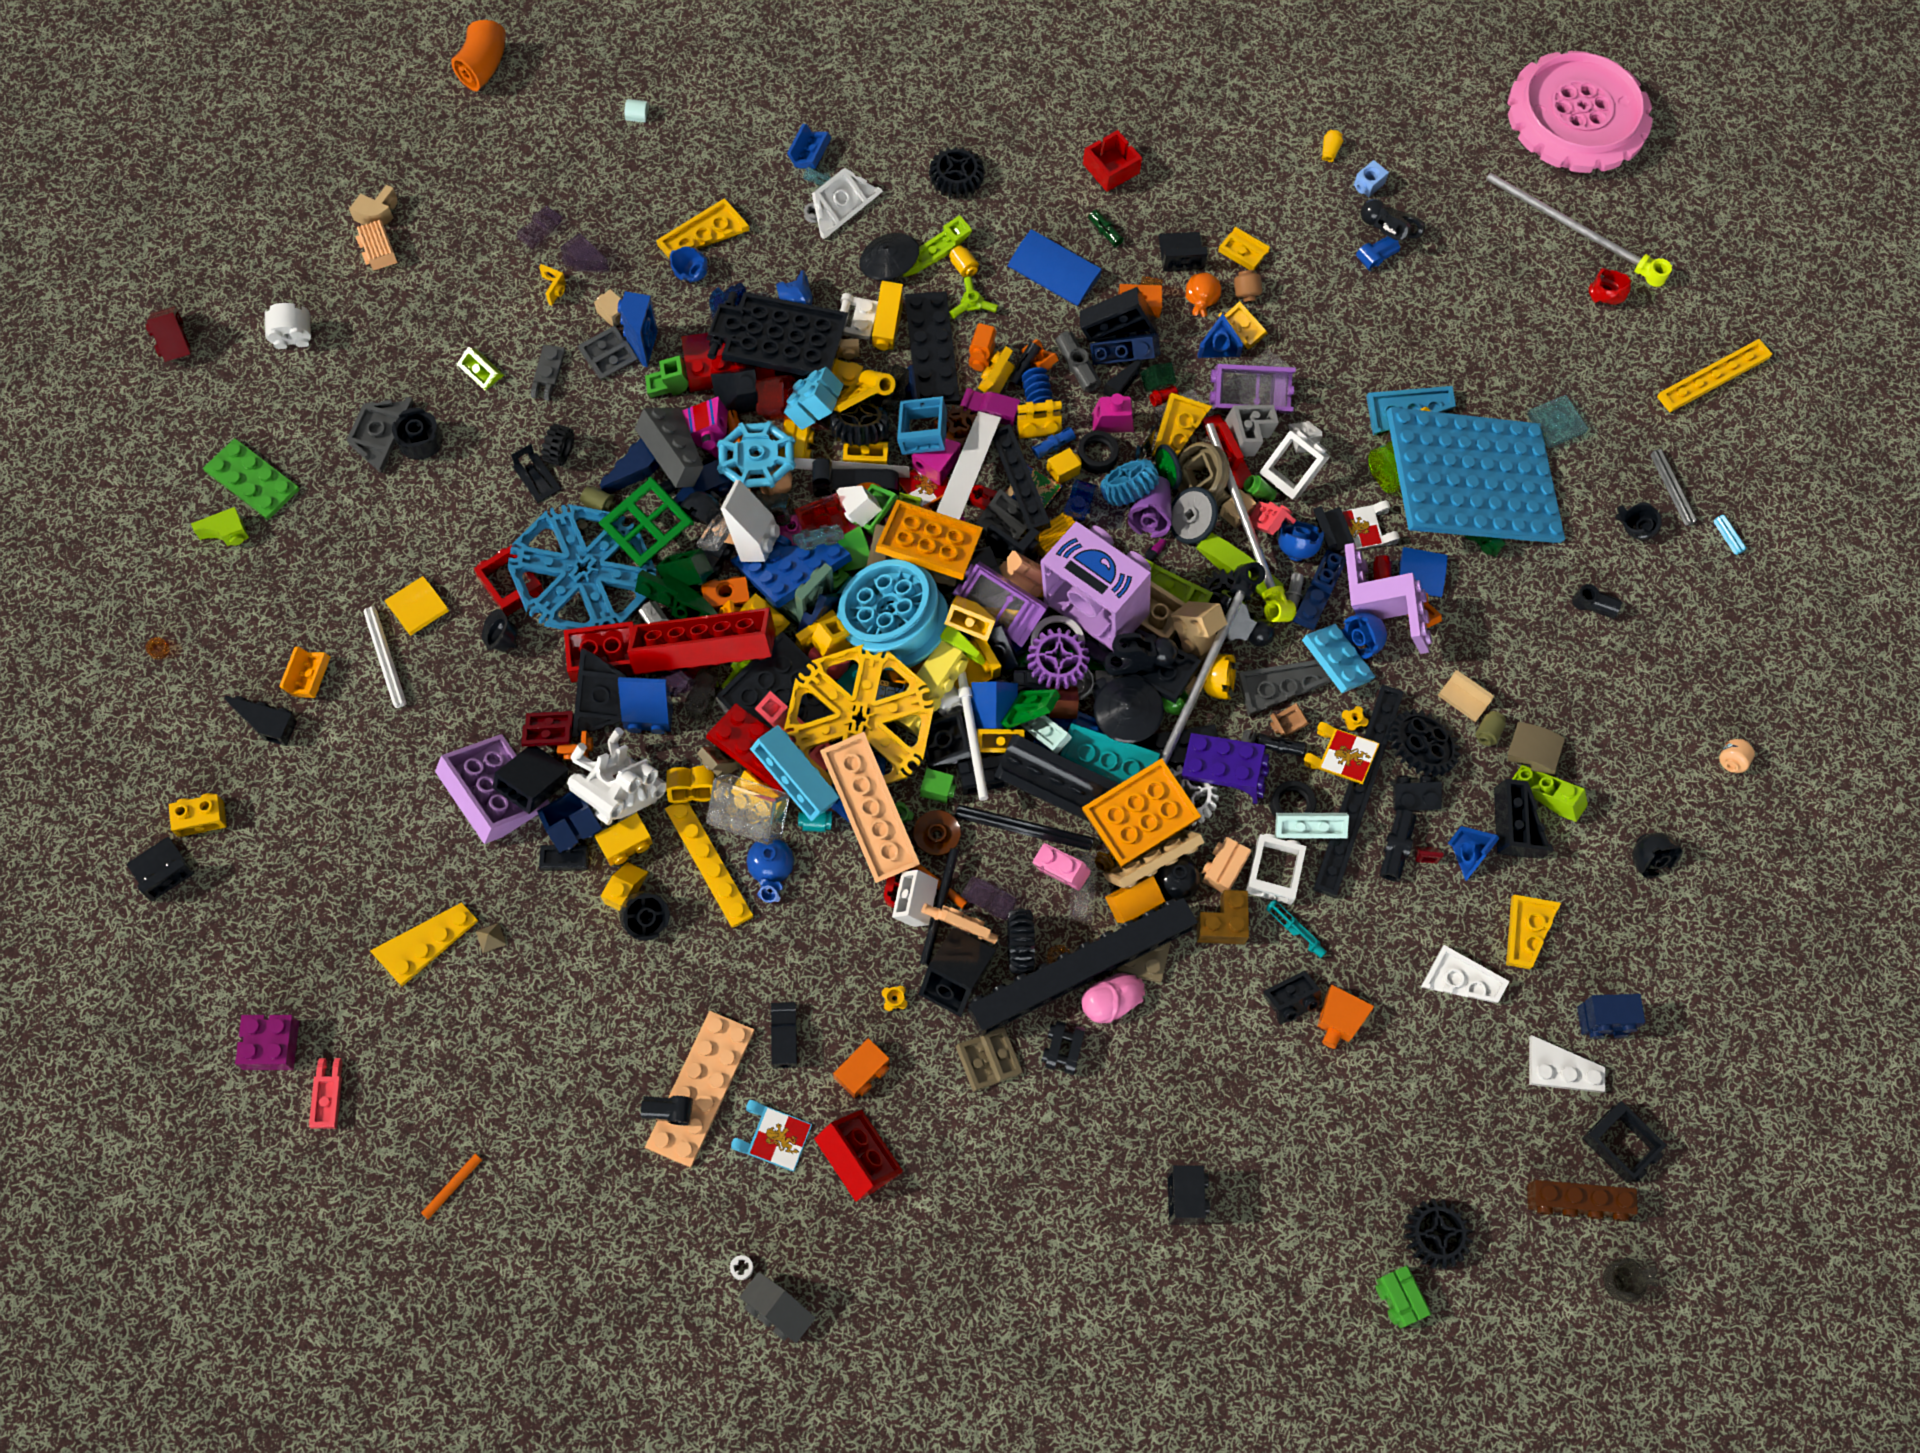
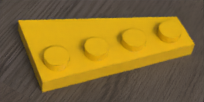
M461 902L370 950V952L401 986H404L475 925L478 920Z

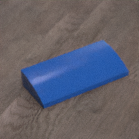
M1032 229L1025 236L1008 264L1009 268L1076 306L1080 305L1099 280L1102 270Z

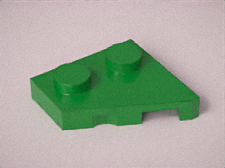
M1057 689L1020 691L1001 724L1005 729H1009L1051 713L1060 698Z

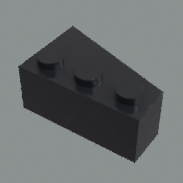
M1505 779L1494 787L1496 835L1499 837V840L1496 842L1497 854L1542 859L1552 853L1554 849L1552 844H1549L1544 832L1546 828L1544 823L1540 822L1537 814L1538 806L1529 782Z

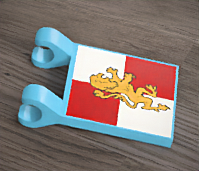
M749 1100L746 1110L761 1116L751 1144L739 1138H734L731 1148L794 1172L812 1124L764 1106L756 1101Z

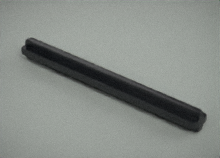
M958 805L955 817L958 819L1088 851L1091 850L1093 838L1090 836L963 805Z

